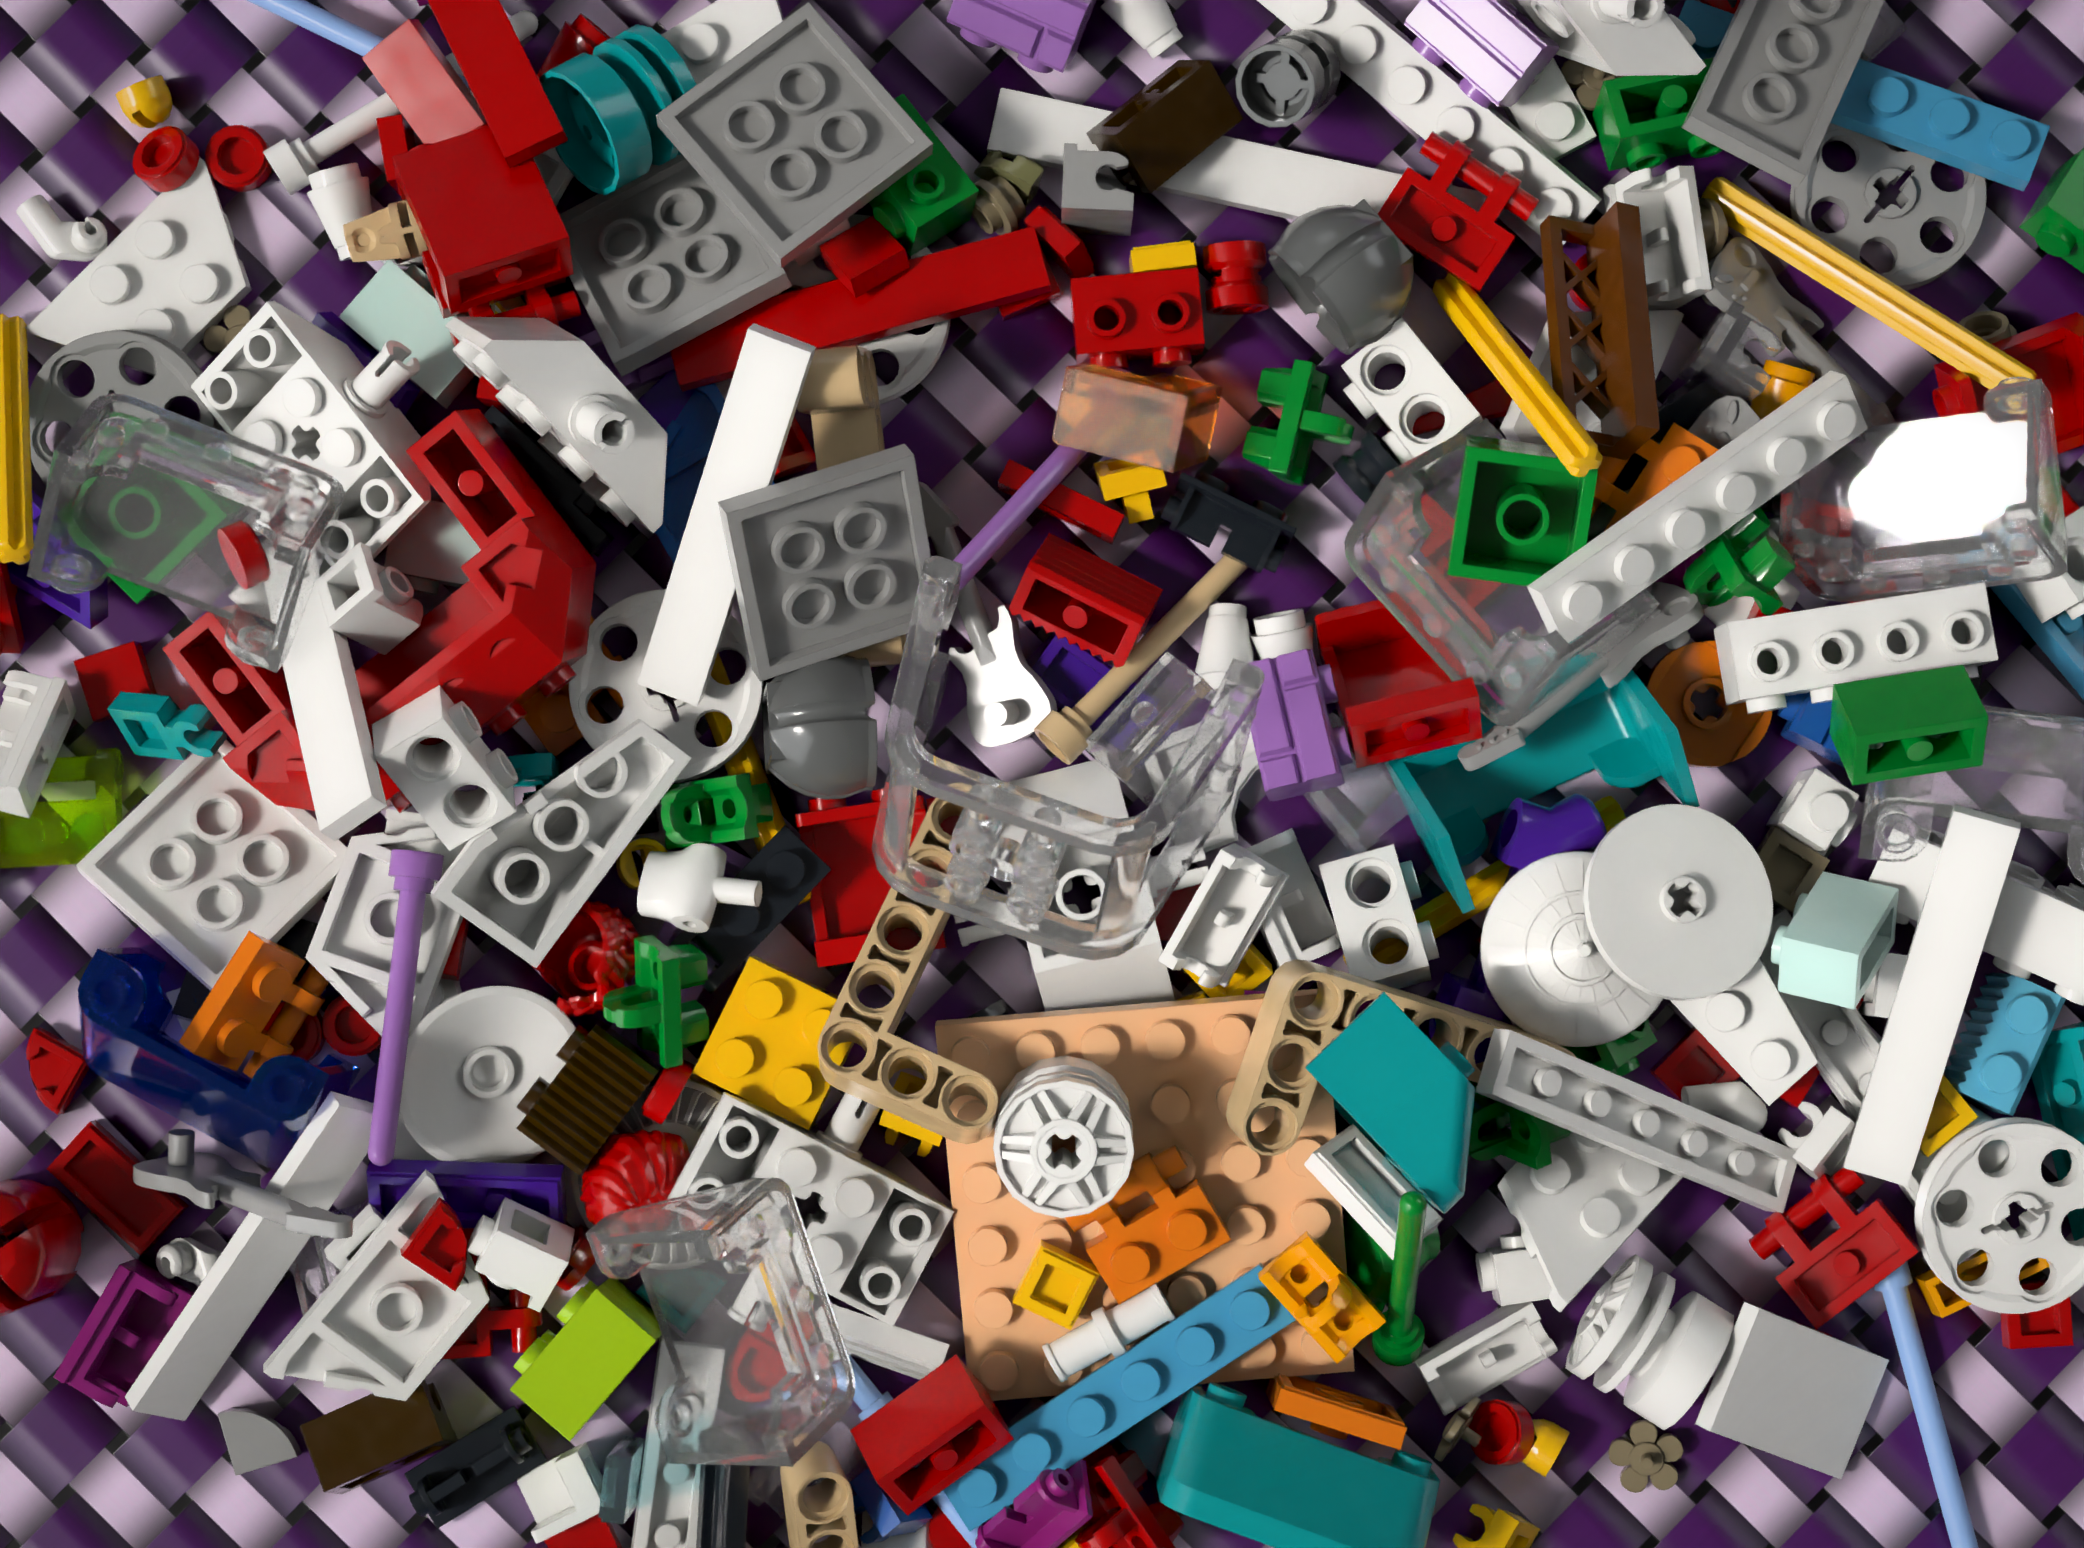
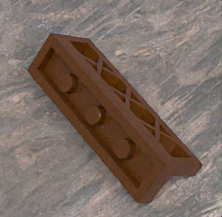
M1616 201L1595 225L1548 215L1540 224L1553 390L1576 419V405L1581 400L1600 419L1602 433L1586 431L1597 444L1598 451L1602 456L1627 460L1658 432L1660 427L1639 206ZM1562 241L1586 246L1587 267L1581 271L1563 252ZM1571 290H1574L1591 309L1592 322L1587 326L1567 305V294ZM1576 345L1596 364L1597 377L1592 382L1572 362L1571 349Z

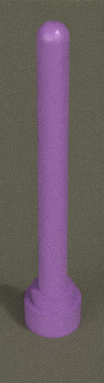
M1121 368L1113 369L1094 389L1093 409L943 570L940 576V583L943 589L951 593L962 590L1111 426L1119 427L1122 424H1130L1141 414L1150 403L1148 390L1141 380L1131 372Z
M402 849L391 850L388 876L395 877L393 890L400 891L368 1145V1158L377 1166L389 1164L395 1152L426 894H431L434 882H438L442 876L444 855Z

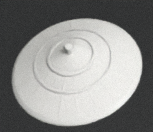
M1570 851L1557 853L1534 861L1522 870H1519L1505 883L1488 909L1481 933L1480 952L1483 974L1487 986L1499 1007L1508 1018L1527 1033L1562 1046L1589 1047L1621 1038L1645 1022L1663 1000V998L1655 997L1635 988L1622 979L1604 960L1591 937L1584 912L1583 892L1586 871L1594 852Z
M481 987L447 999L428 1013L408 1038L399 1111L406 1129L425 1151L440 1161L524 1163L538 1156L545 1150L516 1129L526 1116L516 1107L539 1076L548 1083H551L566 1064L556 1054L575 1031L576 1027L557 1005L535 992L517 987Z

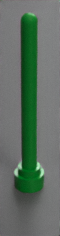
M1408 1191L1400 1199L1388 1310L1382 1313L1387 1322L1379 1329L1373 1331L1372 1347L1376 1356L1384 1363L1397 1367L1409 1365L1418 1359L1423 1350L1425 1335L1423 1323L1414 1314L1427 1210L1426 1198L1418 1191Z

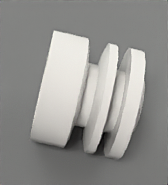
M1067 1055L1038 1060L1015 1075L1000 1098L993 1142L997 1173L1012 1197L1036 1213L1059 1218L1089 1214L1112 1200L1129 1176L1134 1155L1133 1127L1128 1098L1114 1076L1092 1061ZM1056 1134L1059 1138L1065 1140L1074 1135L1076 1151L1071 1153L1068 1149L1062 1147L1054 1153L1052 1151V1136Z
M1635 1254L1627 1259L1612 1277L1602 1285L1587 1306L1567 1355L1565 1368L1583 1380L1594 1373L1593 1386L1605 1394L1615 1389L1630 1375L1624 1393L1623 1404L1665 1430L1673 1426L1689 1410L1713 1375L1728 1345L1734 1327V1315L1695 1291L1684 1295L1669 1309L1675 1291L1676 1279L1663 1271L1652 1278L1653 1265Z

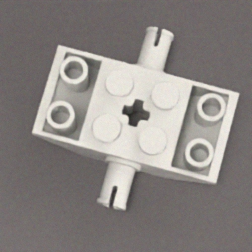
M1513 0L1530 21L1560 46L1559 51L1556 53L1557 55L1615 76L1698 75L1706 67L1692 47L1696 42L1694 34L1680 19L1665 12L1664 0Z
M267 301L191 385L194 392L261 476L257 484L240 501L245 509L233 519V522L239 521L244 514H248L249 516L243 522H247L257 537L260 538L267 532L272 523L287 510L330 566L334 565L359 542L369 546L374 559L431 501L430 482L406 452L421 436L399 408L396 409L390 402L394 394L420 370V364L416 357L411 358L406 365L402 363L412 351L400 342L389 340L383 345L382 350L364 368L347 344L276 301Z
M453 317L445 325L460 341L452 349L456 356L479 378L483 376L499 390L495 395L498 401L522 424L526 422L534 431L542 436L538 440L541 447L564 469L568 467L583 481L579 486L596 501V505L605 513L609 511L625 527L634 520L654 533L663 524L668 433L583 340L544 318Z
M1112 755L989 787L1012 886L1007 887L1008 894L954 907L953 914L956 924L977 918L983 919L982 924L958 930L962 947L968 946L973 942L1018 931L1020 937L1025 936L1045 1012L1175 1001L1167 966L1158 962L1163 949L1151 903L1157 902L1156 895L1202 883L1209 870L1208 865L1184 872L1180 870V867L1206 859L1202 844L1197 843L1195 846L1145 858L1144 852L1138 854ZM1077 876H1084L1087 885L1098 884L1101 896L1091 900L1092 911L1080 914L1076 904L1066 905L1063 893L1072 890V879Z
M726 1092L723 1093L670 1192L663 1210L751 1254V1258L755 1263L733 1305H730L728 1309L732 1316L742 1322H745L748 1316V1320L751 1321L750 1326L764 1331L767 1326L766 1322L788 1281H796L798 1278L892 1327L894 1326L954 1211L894 1173L862 1157L863 1154L858 1149L880 1110L879 1107L865 1101L862 1102L861 1099L845 1093L825 1132L817 1131L815 1133L754 1103ZM812 1192L818 1193L816 1199L820 1209L815 1214L809 1213L805 1218L798 1217V1212L792 1201L796 1197L806 1200Z

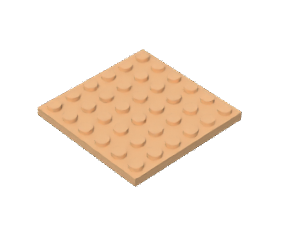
M1318 989L1297 990L1294 999L1295 1008L1301 1009L1310 1005L1317 996ZM1265 993L936 1021L935 1031L938 1055L988 1078L997 1090L998 1107L1002 1093L1018 1072L1038 1060L1067 1055L1092 1061L1114 1076L1127 1096L1133 1127L1134 1155L1132 1162L1148 1152L1154 1157L1173 1145L1178 1147L1188 1167L1168 1178V1181L1174 1191L1198 1179L1230 1231L1231 1240L1157 1282L1175 1317L1189 1310L1259 1263H1262L1264 1267L1267 1266L1306 1231L1347 1274L1342 1205L1304 1166L1315 1150L1336 1136L1334 1098L1317 1082L1297 1140L1286 1152L1275 1156L1261 1155L1253 1151L1228 1125L1226 1117L1227 1104ZM1295 1044L1283 1045L1277 1050L1273 1057L1272 1066L1274 1070L1279 1071L1292 1064L1296 1056ZM972 1095L959 1096L949 1106L955 1117L967 1122L979 1119L986 1112V1106L982 1100ZM1274 1106L1261 1108L1255 1113L1251 1122L1252 1132L1263 1131L1271 1125L1275 1116ZM995 1126L988 1137L978 1143L963 1144L945 1137L952 1210L954 1211L953 1225L966 1365L986 1388L992 1401L1056 1396L1115 1357L1111 1353L1087 1368L1068 1377V1380L1061 1382L1052 1369L1042 1346L1046 1343L1050 1344L1093 1319L1091 1316L1092 1311L1101 1306L1107 1311L1118 1305V1302L1099 1274L1072 1330H1069L1012 1303L1013 1295L1041 1240L1094 1265L1086 1252L1085 1243L1105 1231L1097 1221H1094L1074 1232L1065 1218L1036 1213L1012 1197L997 1173L993 1150ZM1056 1134L1053 1135L1052 1151L1055 1153L1058 1149L1064 1147L1071 1153L1075 1152V1136L1072 1135L1068 1139L1063 1140ZM1146 1191L1117 1209L1123 1219L1126 1220L1156 1202ZM1323 1281L1306 1296L1314 1307L1319 1306V1301L1327 1295L1328 1284ZM1295 1320L1198 1384L1274 1378V1375L1278 1376V1373L1292 1377L1354 1372L1353 1349L1342 1361L1336 1364L1303 1326ZM1167 1321L1166 1323L1153 1329L1151 1332L1127 1344L1125 1346L1126 1349H1129L1130 1347H1132L1142 1339L1146 1338L1147 1336H1149L1162 1326L1166 1325L1170 1321Z

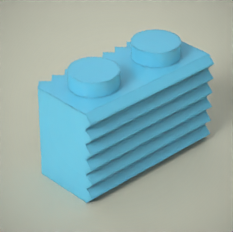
M1991 973L1985 975L1988 984L1980 987L1983 996L1975 998L1977 1008L1969 1010L1972 1019L1964 1022L1967 1031L1959 1033L1962 1042L1954 1045L1956 1054L1949 1056L1951 1065L1945 1067L1944 1072L1947 1080L1962 1098L1992 1112L2013 1116L2066 999L2024 978L2005 973Z

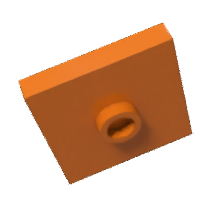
M1278 1373V1376L1274 1375V1378H1270L1266 1394L1275 1411L1311 1422L1309 1428L1327 1436L1347 1440L1348 1434L1401 1450L1407 1427L1393 1406L1299 1376L1288 1377Z

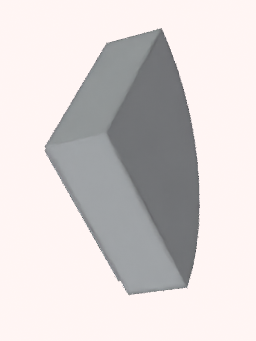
M234 1408L218 1413L235 1476L286 1461L302 1454L293 1434L286 1427H282L278 1422L262 1413L248 1408Z

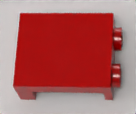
M488 124L478 126L468 133L433 144H421L410 149L408 152L392 156L398 192L402 201H408L438 270L442 295L451 314L574 274L569 235L534 158L509 168Z
M2080 313L2069 314L1992 343L1998 349L2034 370L2037 375L2032 389L2019 404L2008 402L1945 361L1934 365L1939 388L1934 389L1932 392L1933 402L1939 418L1949 428L1952 446L1947 447L1946 456L1951 472L1959 483H1966L1985 497L1997 492L1994 478L2084 445V316Z
M1437 586L1407 591L1353 606L1341 607L1337 610L1320 613L1315 616L1322 665L1330 664L1339 700L1335 702L1342 726H1345L1356 769L1483 738L1479 694L1473 678H1465L1445 623L1442 596Z
M909 785L872 790V803L847 806L846 798L829 800L817 798L808 800L809 812L795 814L801 840L832 869L811 891L810 898L816 936L814 945L818 968L855 962L927 814L924 796L910 797ZM923 872L913 880L915 887L922 892H938L936 872ZM902 927L891 931L885 940L894 949L904 951L917 946L921 938L914 930ZM944 930L935 949L947 947Z

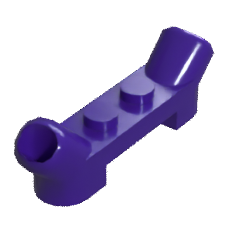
M1572 794L1548 807L1522 798H1515L1505 811L1490 853L1506 865L1511 866L1505 880L1506 883L1519 870L1543 857L1570 851H1594L1607 834V830L1593 802L1588 797L1580 794ZM1480 950L1469 979L1445 972L1435 1001L1512 1025L1510 1019L1499 1007L1487 986L1482 969ZM1435 1018L1429 1020L1430 1038L1435 1033ZM1491 1037L1484 1039L1477 1046L1474 1055L1475 1064L1485 1061Z

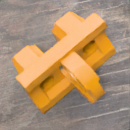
M1308 1231L1303 1233L1258 1273L1259 1280L1336 1364L1342 1361L1363 1338L1387 1322L1382 1312ZM1325 1281L1328 1284V1293L1319 1301V1306L1314 1307L1306 1296Z

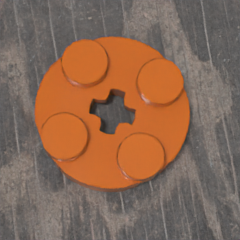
M1715 641L1692 642L1667 653L1654 665L1644 683L1645 687L1677 727L1687 763L1690 767L1716 768L1748 755L1763 739L1771 721L1772 711L1748 714L1746 702L1726 705ZM1711 687L1719 693L1715 703L1723 710L1718 718L1708 715L1701 721L1693 714L1696 706L1690 701V698L1694 691L1703 694Z

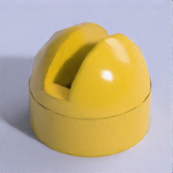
M162 75L139 81L115 94L123 113L129 121L141 128H154L159 123L166 121L171 115L173 105L171 93Z
M650 838L636 839L630 842L617 858V873L622 882L628 887L638 890L640 883L632 856L633 851L640 850L643 867L650 851L667 852L665 847L656 840Z
M1533 1419L1534 1435L1537 1437L1529 1454L1521 1462L1528 1468L1546 1477L1570 1432L1554 1422L1545 1419Z

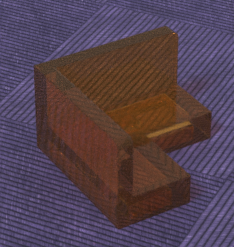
M1086 362L1067 366L1052 440L1058 445L1173 473L1207 460L1223 386L1165 372L1144 377Z

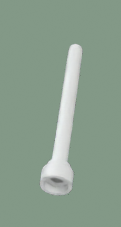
M520 11L508 18L519 41L535 33L538 28V19L530 11ZM453 52L445 56L454 70L464 76ZM384 93L303 143L300 138H297L288 144L284 138L263 151L288 193L293 195L310 184L308 176L320 171L317 164L377 129L376 118L398 115L401 112L388 94Z

